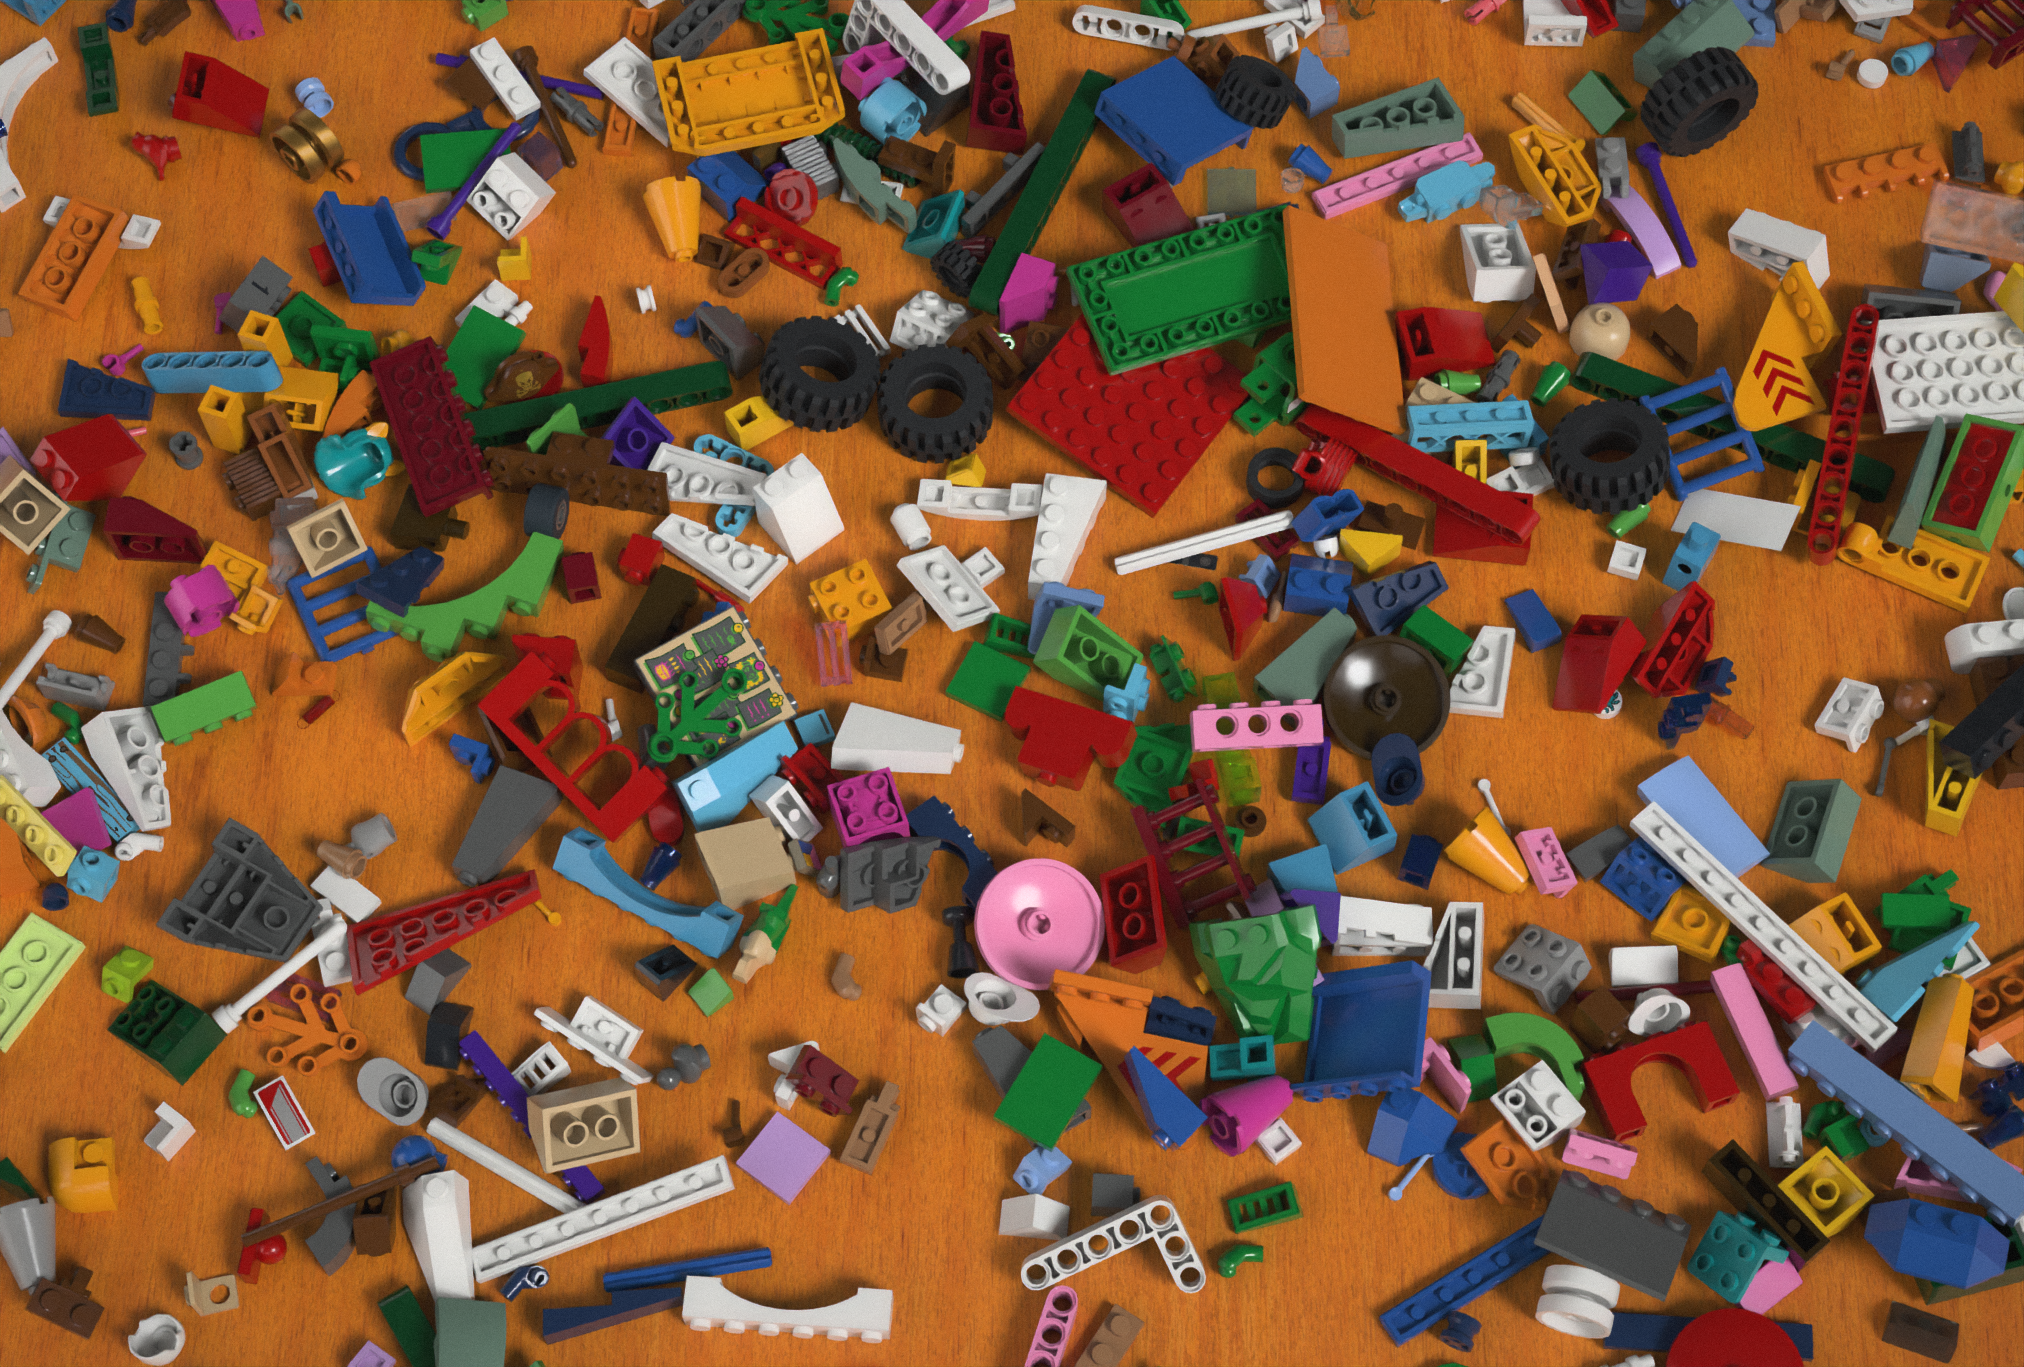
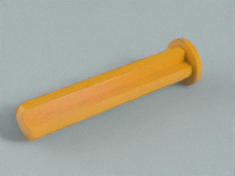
M1519 92L1513 97L1512 107L1532 124H1537L1543 127V130L1553 132L1574 142L1580 152L1583 150L1586 144L1585 140L1577 139L1526 94Z

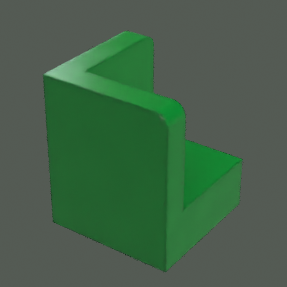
M1852 1114L1824 1128L1818 1136L1821 1146L1823 1148L1827 1146L1843 1163L1866 1152L1870 1147L1856 1125L1861 1118H1857Z

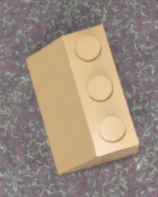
M621 1077L527 1097L529 1131L546 1174L640 1152L637 1089Z

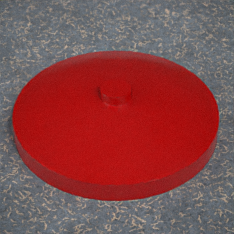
M1725 1308L1703 1314L1687 1324L1673 1340L1667 1353L1664 1367H1804L1792 1339L1775 1322L1750 1310Z

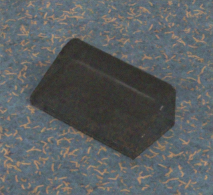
M1892 1301L1883 1330L1882 1341L1943 1363H1949L1957 1348L1959 1324Z

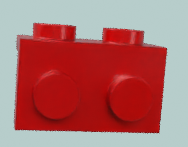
M811 742L790 759L787 755H784L780 759L782 766L780 773L782 777L788 780L792 786L796 785L803 792L801 793L802 798L812 809L817 807L825 814L830 810L827 786L846 779L837 769L831 768V763Z

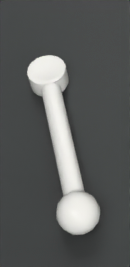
M1481 779L1478 782L1477 788L1481 793H1484L1492 813L1509 837L1511 830L1505 826L1490 793L1491 783L1487 779Z

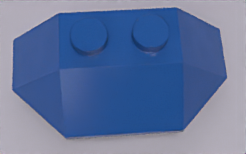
M1912 1198L1872 1204L1869 1209L1864 1239L1869 1244H1872L1878 1254L1894 1271L1964 1290L1983 1283L1994 1276L2003 1275L2010 1240L1981 1216Z

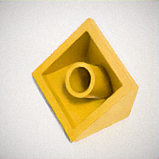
M1827 1146L1777 1185L1826 1237L1844 1231L1875 1197Z

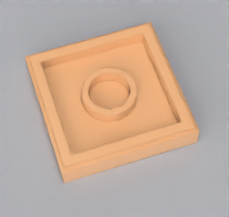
M1543 253L1533 256L1558 332L1560 334L1569 331L1570 326L1547 259Z

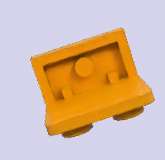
M1811 459L1806 470L1799 468L1793 486L1798 488L1796 495L1790 494L1786 504L1801 506L1791 530L1807 536L1809 534L1819 482L1816 478L1822 464ZM1829 487L1825 491L1830 494L1838 493L1840 489L1837 487ZM1849 490L1838 547L1848 525L1853 523L1861 501V496L1858 493ZM1824 515L1820 518L1823 522H1831L1835 519L1831 515Z

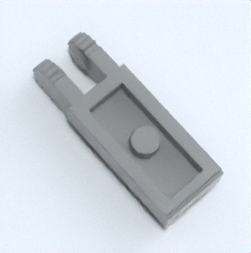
M1625 137L1595 138L1598 181L1602 185V198L1610 199L1611 186H1620L1621 198H1628L1629 168Z

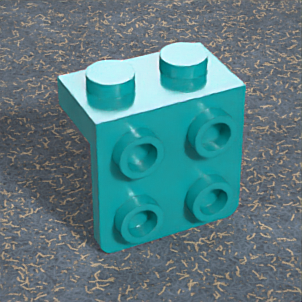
M1718 1210L1691 1257L1687 1269L1727 1301L1737 1304L1741 1301L1764 1259L1783 1264L1790 1252L1779 1245L1781 1241L1779 1237L1765 1229L1760 1231L1754 1227L1756 1221L1748 1215L1739 1211L1736 1215Z

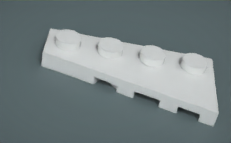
M661 442L647 469L667 474L670 501L755 506L752 487L768 477L767 474Z
M671 513L652 532V539L661 541L664 548L749 604L788 565V557L781 554L777 556L764 552V548L752 544L750 547L735 541L734 536L723 533V535L709 531L708 526Z

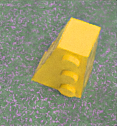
M1929 718L1926 736L1925 826L1957 837L1982 773L1976 779H1973L1944 764L1939 741L1955 727Z

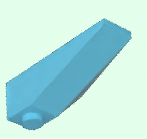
M781 721L671 781L697 832L720 828L729 824L751 801L749 795L770 775H775L782 767L780 759L784 755H787L790 759L798 750V747L785 722Z
M1966 921L1876 967L1873 971L1867 969L1856 979V989L1891 1022H1897L1926 991L1921 985L1937 977L1944 970V964L1941 961L1945 957L1950 959L1955 956L1978 930L1980 925L1976 921Z

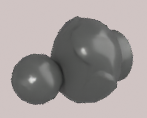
M686 1043L675 1046L671 1053L674 1068L668 1067L660 1070L657 1075V1083L663 1090L676 1091L680 1081L686 1084L698 1081L702 1071L709 1069L711 1066L709 1055L702 1044L691 1046Z

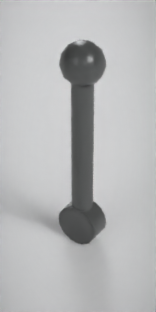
M1892 737L1884 740L1886 749L1874 794L1878 797H1881L1883 794L1891 752L1897 745L1896 740Z

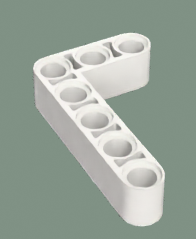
M854 0L843 34V44L849 54L855 53L864 46L879 44L882 37H884L939 94L946 95L969 83L970 72L966 64L904 0Z
M1165 1195L1152 1196L1032 1253L1024 1259L1021 1267V1279L1024 1285L1031 1290H1041L1154 1237L1180 1290L1185 1293L1198 1292L1205 1284L1206 1275L1203 1263L1174 1203ZM1158 1205H1164L1170 1210L1168 1217L1161 1221L1155 1220L1150 1215L1152 1209ZM1126 1220H1133L1139 1225V1229L1133 1235H1125L1120 1231V1225ZM1094 1235H1102L1108 1240L1106 1247L1101 1250L1091 1248L1088 1242ZM1170 1237H1181L1185 1241L1183 1248L1179 1251L1169 1250L1165 1244ZM1066 1249L1072 1250L1077 1255L1075 1262L1069 1265L1061 1263L1058 1259L1059 1253ZM1038 1264L1044 1267L1046 1274L1041 1279H1033L1027 1274V1269L1031 1265ZM1185 1268H1196L1199 1271L1198 1278L1193 1282L1182 1280L1180 1275Z

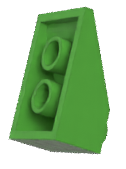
M1075 605L1055 609L1033 663L1055 680L1104 702L1106 685L1125 690L1134 664H1141L1144 655L1083 607Z

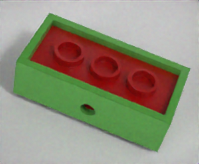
M1966 413L1922 519L1921 525L1925 531L1964 547L1985 552L1990 551L2024 468V426Z

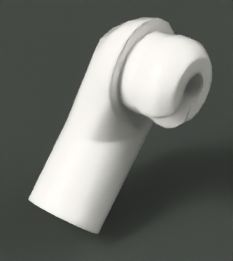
M137 832L131 833L115 847V856L119 860L129 861L144 850L161 852L164 846V837Z

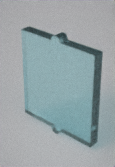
M1229 167V169H1207L1208 215L1225 213V215L1233 218L1235 215L1246 216L1256 213V169H1234V167Z

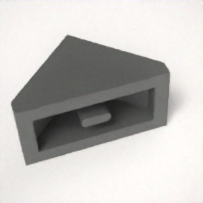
M449 948L424 960L416 967L405 994V999L431 1017L440 1002L447 998L472 967L471 963Z

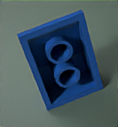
M1133 1046L1124 1056V1060L1148 1127L1154 1133L1151 1138L1164 1151L1170 1148L1174 1152L1182 1146L1208 1117L1146 1056Z

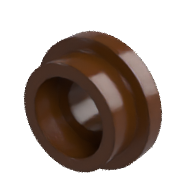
M1245 806L1237 811L1234 825L1235 828L1245 830V837L1258 836L1265 830L1267 819L1260 808ZM1254 817L1256 822L1249 824L1245 821V818Z

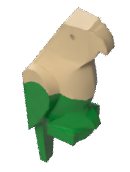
M791 884L777 906L762 902L759 907L760 917L747 929L740 940L739 948L743 955L732 973L733 979L747 984L758 968L773 963L791 923L789 910L798 886Z

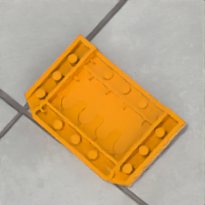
M823 28L795 33V41L682 62L681 56L652 61L673 151L705 157L820 134L845 117V108Z

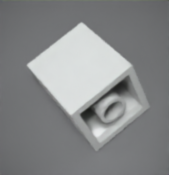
M800 453L752 487L758 523L796 565L844 531V525L822 474L803 453Z

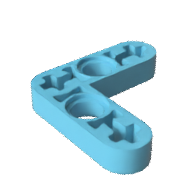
M705 434L695 440L694 452L718 459L717 455H719L720 460L727 461L731 457H739L743 461L740 465L742 467L748 468L750 464L752 470L761 473L765 471L767 476L774 473L773 466L767 460L714 435ZM710 446H713L714 452L707 451L706 454L703 453L702 448L708 449ZM723 504L715 517L718 533L720 535L726 533L734 537L739 536L754 515L756 506ZM734 516L735 525L729 524L728 527H725L724 520L729 522Z

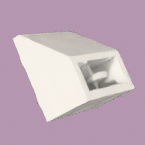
M513 152L497 157L466 201L508 241L541 214L556 192Z
M1543 1060L1490 1098L1491 1102L1533 1152L1557 1142L1569 1133L1570 1128L1574 1129L1580 1125L1586 1113L1585 1109Z

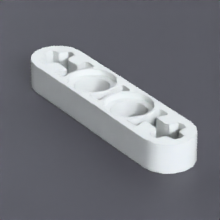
M1093 5L1080 6L1072 20L1075 30L1084 35L1171 50L1166 48L1169 41L1168 31L1173 32V37L1179 41L1184 35L1182 25L1173 20ZM1083 16H1088L1089 24L1084 23ZM1099 18H1103L1101 26H1098ZM1111 19L1117 20L1122 25V28L1112 30L1108 27L1107 21ZM1137 25H1145L1150 30V33L1148 35H1140L1136 32L1135 27ZM1156 28L1159 29L1158 37H1154Z

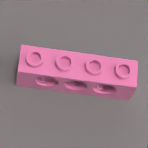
M1312 699L1294 700L1293 706H1281L1280 701L1261 702V707L1249 708L1247 702L1229 704V709H1217L1216 704H1203L1197 706V711L1190 713L1192 752L1320 746L1324 743L1321 704H1313ZM1289 715L1295 719L1296 728L1294 731L1288 732L1281 727L1280 719L1282 716ZM1251 717H1258L1263 721L1264 730L1262 733H1254L1249 729L1248 721ZM1224 718L1231 722V734L1222 735L1217 731L1216 722L1218 719Z

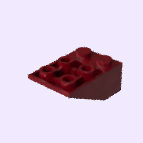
M1152 162L1102 190L1103 212L1132 248L1194 231L1169 183Z

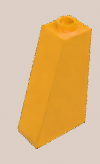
M1946 973L1943 974V977H1935L1929 981L1902 1070L1900 1082L1925 1102L1957 1104L1974 988L1962 976Z

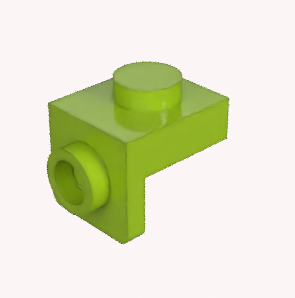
M125 946L103 966L101 990L112 997L129 1003L133 999L134 986L153 969L154 958L129 946Z

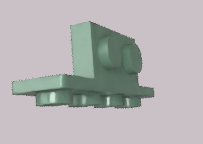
M55 490L53 493L71 509L35 548L34 554L39 555L37 563L30 566L26 576V581L30 582L27 592L34 594L41 586L48 563L77 573L80 569L96 515L67 504V501H64Z

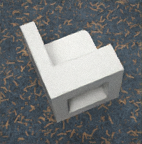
M163 1101L154 1111L161 1120L144 1138V1142L169 1162L196 1130L186 1118Z

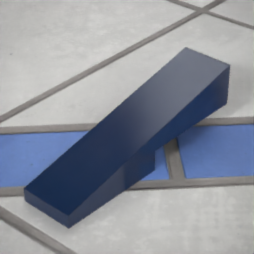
M681 1287L612 1291V1305L543 1309V1337L547 1345L682 1306L684 1294Z

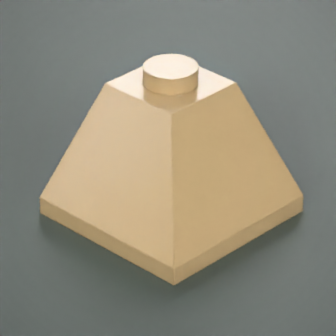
M343 498L286 527L312 578L368 550Z

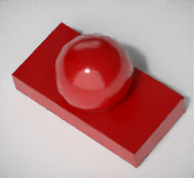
M252 1208L250 1210L246 1233L270 1223L271 1218L264 1209ZM278 1234L246 1248L243 1244L237 1273L245 1283L257 1284L261 1263L267 1265L277 1264L284 1259L287 1253L285 1237Z

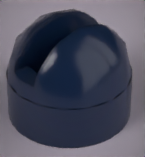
M51 883L43 889L42 906L45 909L58 911L69 905L68 891L60 883Z

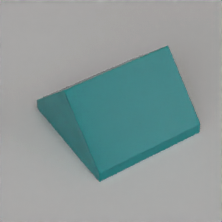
M959 189L922 201L916 214L917 228L907 235L902 249L906 252L931 259L947 242L950 241L951 243L954 241L962 225L961 218L965 215L964 192Z

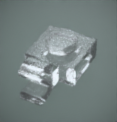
M1336 5L1325 6V27H1318L1317 32L1320 57L1349 56L1350 44L1347 25L1338 26Z

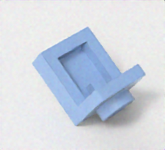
M1038 1146L1024 1156L1013 1175V1179L1029 1194L1037 1193L1042 1195L1049 1183L1068 1170L1072 1161L1056 1146L1052 1152Z

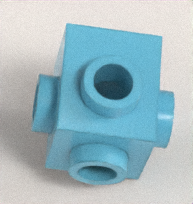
M84 845L78 856L75 855L66 872L68 873L66 887L72 889L78 895L87 896L102 903L118 879L120 861L108 856L103 851L94 850Z

